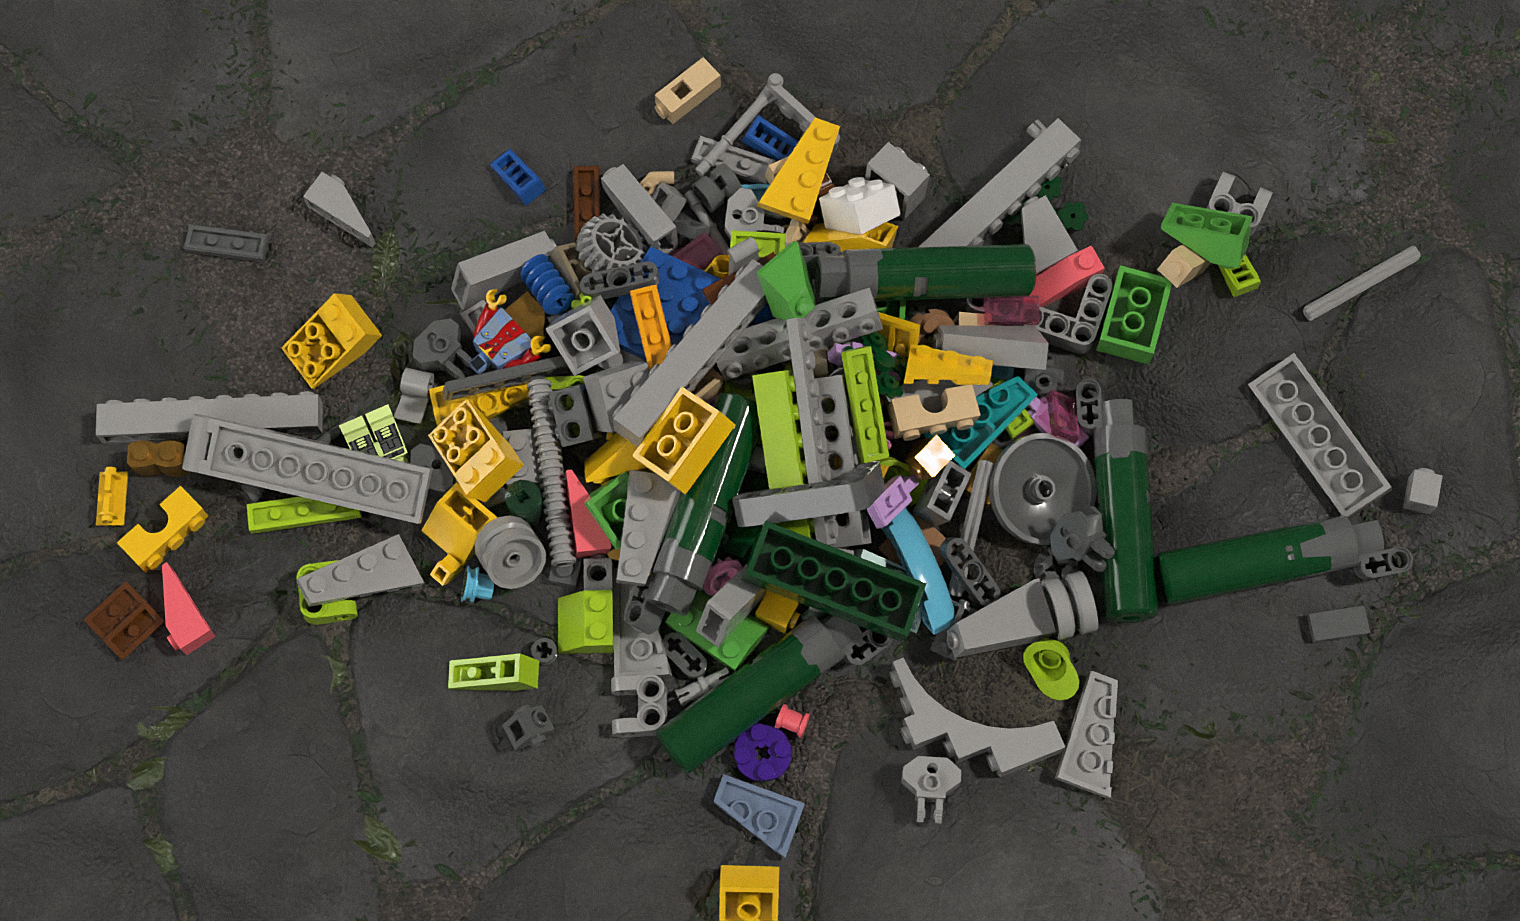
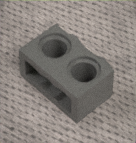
M585 384L549 392L550 399L548 405L551 413L555 416L557 424L555 434L562 447L602 438L601 431L596 430ZM568 395L571 396L574 401L572 409L568 408L566 405V398ZM575 422L580 426L579 436H576L572 430Z

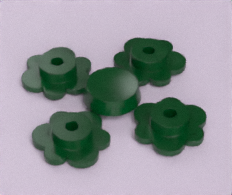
M1055 177L1051 181L1047 179L1040 185L1042 188L1036 196L1041 198L1046 195L1049 202L1052 201L1053 197L1058 198L1061 194L1062 180L1059 177ZM1026 199L1021 203L1022 207L1018 214L1012 217L1008 215L1005 218L1006 224L1009 226L1016 224L1021 226V210L1024 207L1023 204L1027 201ZM1067 202L1064 204V209L1059 210L1058 213L1052 205L1060 221L1063 222L1065 229L1072 228L1074 231H1080L1084 227V222L1089 218V215L1085 212V205L1081 202L1074 204Z
M878 332L860 336L859 338L863 341V346H871L874 367L882 372L879 376H876L879 393L886 395L890 399L901 397L903 390L899 387V381L889 375L888 372H891L893 369L900 378L904 379L908 357L896 356L893 358L887 352L886 338ZM846 346V347L843 349V351L850 350V349H854V348H852V347H850V346Z

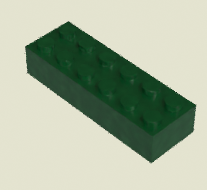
M765 521L760 527L741 578L745 582L900 642L909 635L927 584L768 521Z

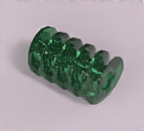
M518 480L508 486L505 492V500L510 515L522 518L530 527L538 525L545 515V507L543 506L539 488L529 480Z

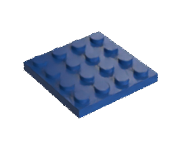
M650 247L641 262H652L659 271L660 282L657 285L671 345H678L683 339L686 329L691 324L695 325L701 319L703 310L709 305L702 293V289L721 279ZM650 272L645 273L644 279L649 278ZM631 295L619 296L610 311L615 318L620 349L646 361Z

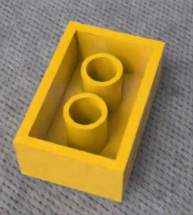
M681 387L632 457L686 495L733 430L735 424L720 411Z

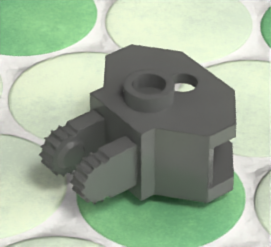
M451 318L433 321L414 340L413 359L416 360L415 365L418 369L428 373L442 371L446 374L448 372L456 379L465 378V376L455 366L460 360L466 367L473 370L469 364L472 358L462 349V334L459 325Z
M419 444L411 450L412 464L433 468L427 498L430 496L442 498L457 482L444 459L434 446Z
M1094 506L1064 514L1050 535L1051 551L1058 560L1074 558L1077 561L1084 560L1097 572H1103L1107 567L1102 557L1111 559L1115 554L1114 549L1104 539L1106 534L1103 532L1102 514Z

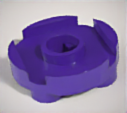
M756 724L737 739L734 759L738 770L747 779L758 783L773 781L780 778L788 769L791 761V746L785 734L779 729L770 725ZM758 747L761 749L767 747L770 758L768 760L766 758H762L761 761L757 760L758 753L755 750Z

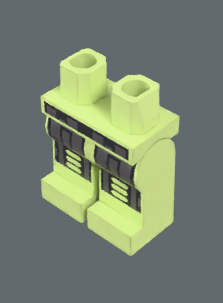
M388 404L365 414L377 442L373 441L362 416L339 425L351 450L407 463L411 462Z

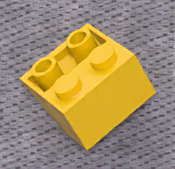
M456 482L437 502L422 532L464 567L475 555V541L479 532L487 523L497 517L477 499L466 495L462 487Z

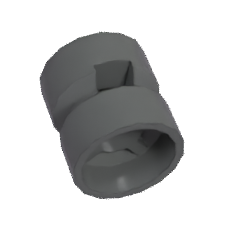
M725 163L710 171V177L703 176L692 184L697 198L701 200L702 205L711 213L724 204L725 198L729 199L736 191L742 188L734 172Z

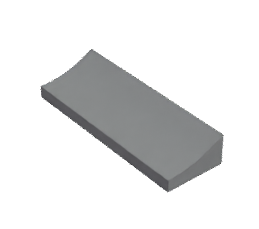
M1295 353L1248 384L1341 515L1349 518L1362 508L1392 491L1391 485Z

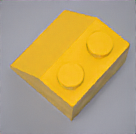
M721 865L719 921H778L779 867Z

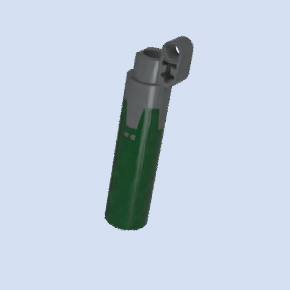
M1342 515L1160 552L1155 558V571L1159 590L1164 601L1169 605L1350 568H1353L1355 574L1361 579H1372L1397 574L1410 569L1413 563V556L1404 547L1384 550L1383 534L1378 520L1352 525L1348 517ZM1394 553L1398 554L1401 558V566L1399 568L1395 567L1392 563L1391 558ZM1380 561L1381 567L1365 568L1367 563Z

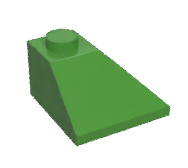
M793 241L756 272L773 317L784 321L792 318H804L815 308L814 284L797 241Z

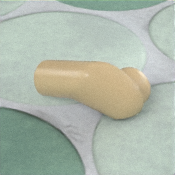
M674 171L649 172L640 184L651 196L660 182L668 185L674 184Z

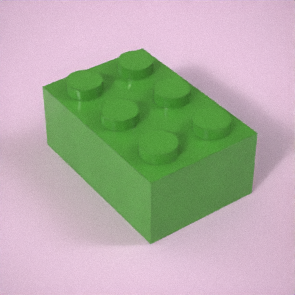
M1120 265L1096 351L1149 365L1156 348L1172 283L1166 277Z

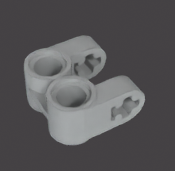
M1223 171L1207 209L1216 210L1215 207H1222L1226 212L1253 216L1250 236H1252L1260 223L1273 192L1260 187L1253 204L1237 203L1228 194L1236 176Z
M652 674L611 678V694L638 695L637 718L612 720V736H656V731L669 721L667 715L668 690L661 678ZM652 685L659 687V692L654 697H647L645 695L648 687ZM658 713L660 715L658 723L655 725L646 724V719L650 714Z

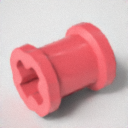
M783 704L774 728H785L797 733V737L802 738L810 714L798 713L788 709V705Z

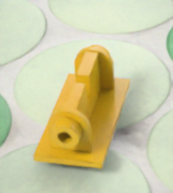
M106 467L105 472H100L96 526H124L128 472H116L117 468Z

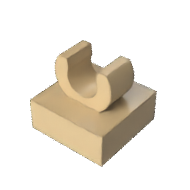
M794 219L791 220L789 225L783 226L786 232L785 242L789 244L793 241L803 243L810 233V230L803 222Z

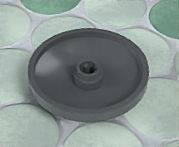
M1051 433L1023 436L1010 443L1000 453L994 463L989 482L990 501L998 521L1011 535L1026 543L1051 545L1050 535L1064 514L1095 505L1096 480L1094 471L1083 451L1073 442L1062 436Z

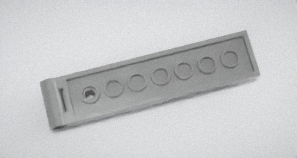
M193 414L182 469L417 524L422 522L433 468L201 414ZM239 448L243 450L242 457L237 453Z

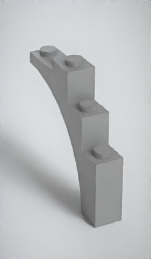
M904 658L893 661L892 671L889 672L891 681L895 688L900 687L903 694L900 701L905 713H911V716L904 718V727L900 728L905 743H911L913 750L946 738V741L943 742L945 751L949 758L954 757L956 764L988 751L989 755L986 756L991 771H997L998 776L1002 777L1060 754L1065 749L1054 721L1034 727L1008 729L985 726L966 720L945 709L928 695L912 675Z

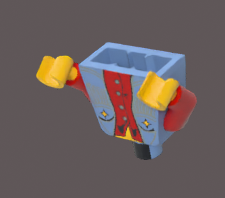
M497 289L487 292V304H485L479 316L473 334V343L479 354L469 364L478 375L490 366L496 371L535 362L540 358V353H548L551 350L550 344H544L541 347V342L545 339V336H535L531 339L502 307L498 310L497 305L504 304L507 298L505 294L500 295L498 301H496L495 293Z

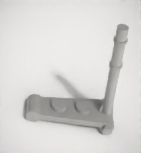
M771 74L768 77L766 86L755 102L733 127L721 137V140L710 153L703 157V161L695 168V171L700 176H703L710 167L712 168L717 159L729 146H732L733 141L761 109L772 102L780 107V111L787 118H793L800 124L799 127L804 133L816 117L783 88V77L780 74ZM839 133L837 135L832 153L835 152L838 148L840 140Z
M690 190L685 193L684 197L688 200L690 209L694 211L700 222L711 226L709 236L720 254L729 255V275L738 271L743 265L747 266L752 259L755 261L759 260V248L753 237H749L729 248L718 231L717 225L713 223L694 191Z

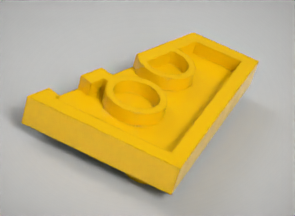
M911 344L903 384H913L914 379H927L928 384H938L939 380H951L953 383L960 385H989L993 360H988L981 356L963 355L952 350L934 349L927 345Z

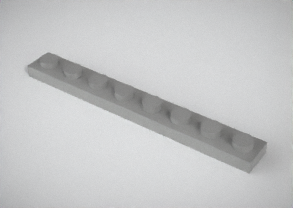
M805 318L786 319L808 483L830 481L831 472L824 453L827 452V443L825 437L822 436L820 427L823 424L822 410L818 408L816 398L819 396V385L817 380H814L813 374L816 362L814 353L810 351L809 340L812 337L811 327ZM833 515L813 517L816 540L827 545L836 544L839 531L836 521H833Z

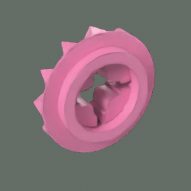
M729 556L724 561L718 559L716 564L710 567L703 586L704 591L708 595L714 596L743 566L737 559L733 560Z

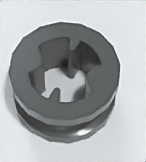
M548 638L536 640L531 649L533 658L539 660V664L543 666L552 664L558 656L555 643ZM543 645H547L549 650L552 651L551 655L547 654L548 658H541V654L537 652L539 648L542 650Z

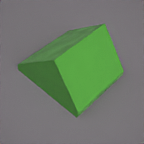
M626 471L591 492L584 502L616 550L621 546L629 475Z

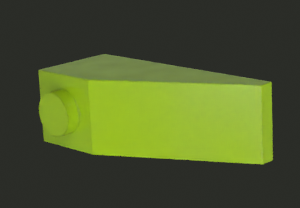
M523 654L451 660L449 664L448 689L509 691L538 688L539 660Z

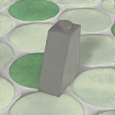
M1046 195L1041 198L1035 196L1023 204L1024 207L1021 210L1023 244H1029L1034 251L1036 276L1064 258L1078 252Z

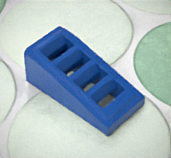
M757 115L741 142L779 161L790 156L799 141ZM757 130L762 131L759 138L754 136ZM767 135H770L772 138L767 144L764 140ZM778 139L782 142L776 150L773 148V145ZM786 144H788L791 146V148L788 151V153L784 155L782 154V151L785 148Z
M508 149L490 164L495 173L525 205L531 203L545 191V186L541 179L511 149ZM514 161V163L505 171L502 170L510 162Z

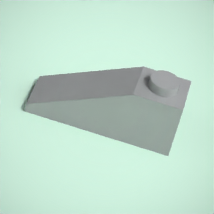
M321 172L303 196L307 207L373 248L376 243L372 233L344 187L345 183L333 174L328 176Z

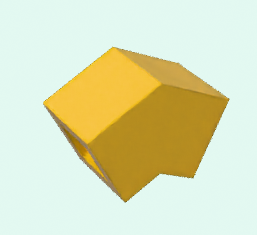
M448 554L436 564L430 575L444 586L452 582L463 570V567Z

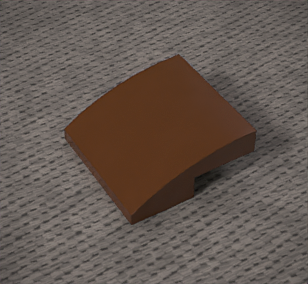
M127 581L84 619L121 660H124L165 622Z

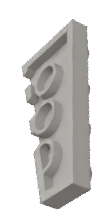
M630 470L616 583L645 586L681 494V491L655 473Z
M399 534L304 575L296 581L309 606L342 601L356 596H370L378 592H392L411 586L414 588L424 584Z
M613 568L614 677L649 674L658 677H671L672 673L660 629L658 628L652 634H645L624 621V611L634 585L616 583L618 568Z
M1091 670L1088 672L1055 779L1109 799L1111 798L1112 788L1110 787V778L1113 771L1112 745L1115 738L1113 728L1114 717H1116L1118 680Z

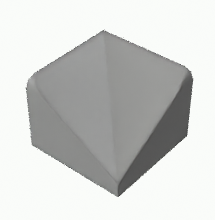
M660 182L651 196L671 221L677 218L688 201L677 189L664 182Z

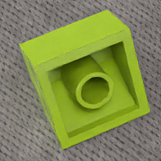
M584 590L558 598V654L614 653L612 590Z

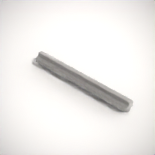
M1415 246L1405 249L1306 305L1303 309V314L1309 321H1312L1418 261L1421 257L1420 252Z
M980 460L978 463L961 534V539H964L973 551L994 466L992 462ZM958 553L956 554L961 560L966 559V558L960 557V556L958 555ZM970 564L966 566L964 571L966 578L968 576ZM952 572L948 588L949 594L962 597L964 587Z

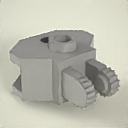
M740 188L728 199L725 233L730 241L731 230L784 233V227L763 224L764 216L777 219L786 218V216L757 207L759 201L752 190ZM734 215H740L741 218H740V219H734L733 216H734Z
M918 756L903 766L901 783L915 795V801H917V822L924 821L925 802H935L934 820L935 823H942V810L946 795L958 788L961 783V769L948 758ZM932 768L936 773H929L927 769Z

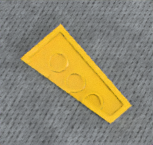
M814 118L758 202L757 207L808 224L840 126Z
M528 383L445 401L442 393L444 386L431 388L429 393L436 424L438 426L466 398L489 420L531 399L528 397V392H530L527 389Z

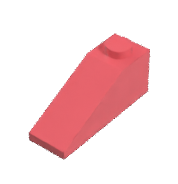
M1091 245L1064 258L1036 276L1035 288L1030 296H1020L1022 301L1044 307L1087 287L1088 281L1092 276L1103 274L1104 266Z
M566 470L564 481L566 484L565 489L567 491L566 497L568 498L567 504L569 506L575 557L607 555L613 545L584 504L589 494L574 472Z
M166 562L162 565L165 621L166 627L170 632L167 639L175 651L181 649L188 655L216 636L173 568Z

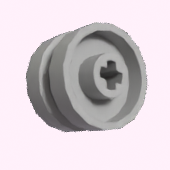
M509 515L494 519L484 526L475 541V554L481 565L486 570L491 581L502 588L514 589L529 584L542 572L546 562V551L530 525L520 517Z
M1082 571L1066 574L1064 585L1056 577L1041 582L1056 630L1053 634L1056 640L1061 641L1072 638L1075 627L1083 635L1098 630L1095 601L1087 578Z

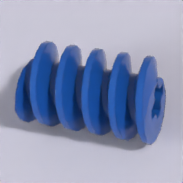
M545 254L532 257L522 267L521 279L526 283V286L537 299L540 306H542L545 313L557 315L571 306L575 295L570 293V287L565 284V280L562 277H559V272L554 269V265L552 262H549V258Z

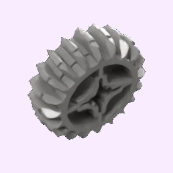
M602 214L591 218L589 222L583 225L576 240L578 242L576 250L580 252L578 259L585 261L584 268L592 269V273L640 263L649 247L644 245L645 238L639 236V229L635 230L632 227L633 222L627 224L624 222L623 217L616 219L614 214L608 217ZM618 277L614 282L618 281L622 284L626 282L627 278Z

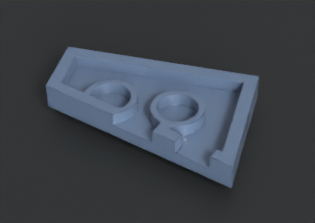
M723 774L713 801L714 804L786 859L805 803Z

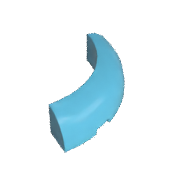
M905 507L888 525L881 529L886 537L891 539L896 549L897 557L907 575L927 583L919 604V610L924 624L933 634H937L947 629L953 623L956 617L955 609L933 552L914 517Z

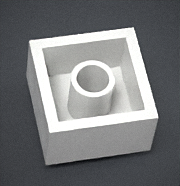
M856 177L849 180V184L843 187L832 188L828 194L819 198L825 228L861 235L900 215L894 184L883 183L882 180L869 181L865 180L864 177Z

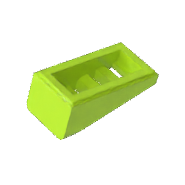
M1246 254L1239 268L1242 267L1243 269L1241 272L1233 274L1232 270L1238 268L1227 269L1220 267L1218 264L1233 298L1258 289L1261 284L1259 276ZM1246 276L1247 280L1238 282V278Z

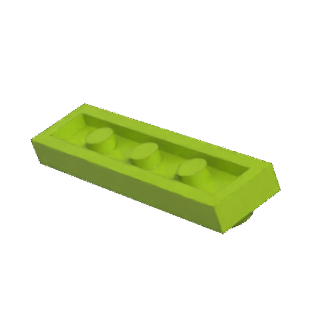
M871 346L842 351L841 356L859 462L868 463L888 458L889 452Z
M301 496L247 504L248 525L251 534L362 518L361 510Z

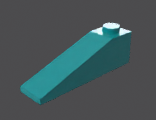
M1017 376L977 396L976 400L981 416L974 423L973 427L965 430H958L957 427L949 428L947 432L937 435L955 454L951 461L966 470L1038 394ZM930 432L923 433L926 438L934 436L931 435Z

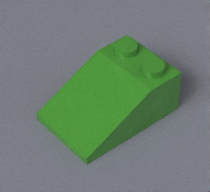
M1172 203L1161 224V229L1209 262L1219 264L1222 268H1239L1248 248L1253 216Z

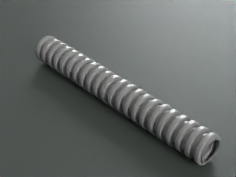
M537 379L528 383L527 389L530 390L528 392V397L531 398L529 405L533 407L530 409V412L534 415L531 419L535 423L532 427L533 431L536 432L534 434V439L537 440L535 447L538 448L536 455L540 457L537 459V463L541 465L538 470L542 473L539 477L540 481L543 482L541 489L544 490L542 492V497L545 498L543 506L546 507L544 513L548 515L545 521L549 524L546 528L550 532L548 535V540H551L549 548L552 549L550 556L554 558L551 564L555 567H566L573 565L576 562V557H573V554H575V549L572 548L574 541L570 539L573 534L569 531L572 526L568 522L570 520V515L567 514L569 506H566L568 498L564 497L567 491L563 489L566 484L562 480L564 473L561 472L563 469V464L560 463L562 456L559 455L561 448L557 447L560 442L555 434L557 424L554 422L555 416L551 413L548 405L550 399L549 392H553L550 389L552 384L547 379Z

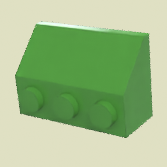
M704 589L700 592L696 591L688 614L681 616L671 613L665 623L670 629L680 633L692 644L736 672L743 667L768 631L769 626L748 614L718 648L696 632L706 603L713 597L708 595Z

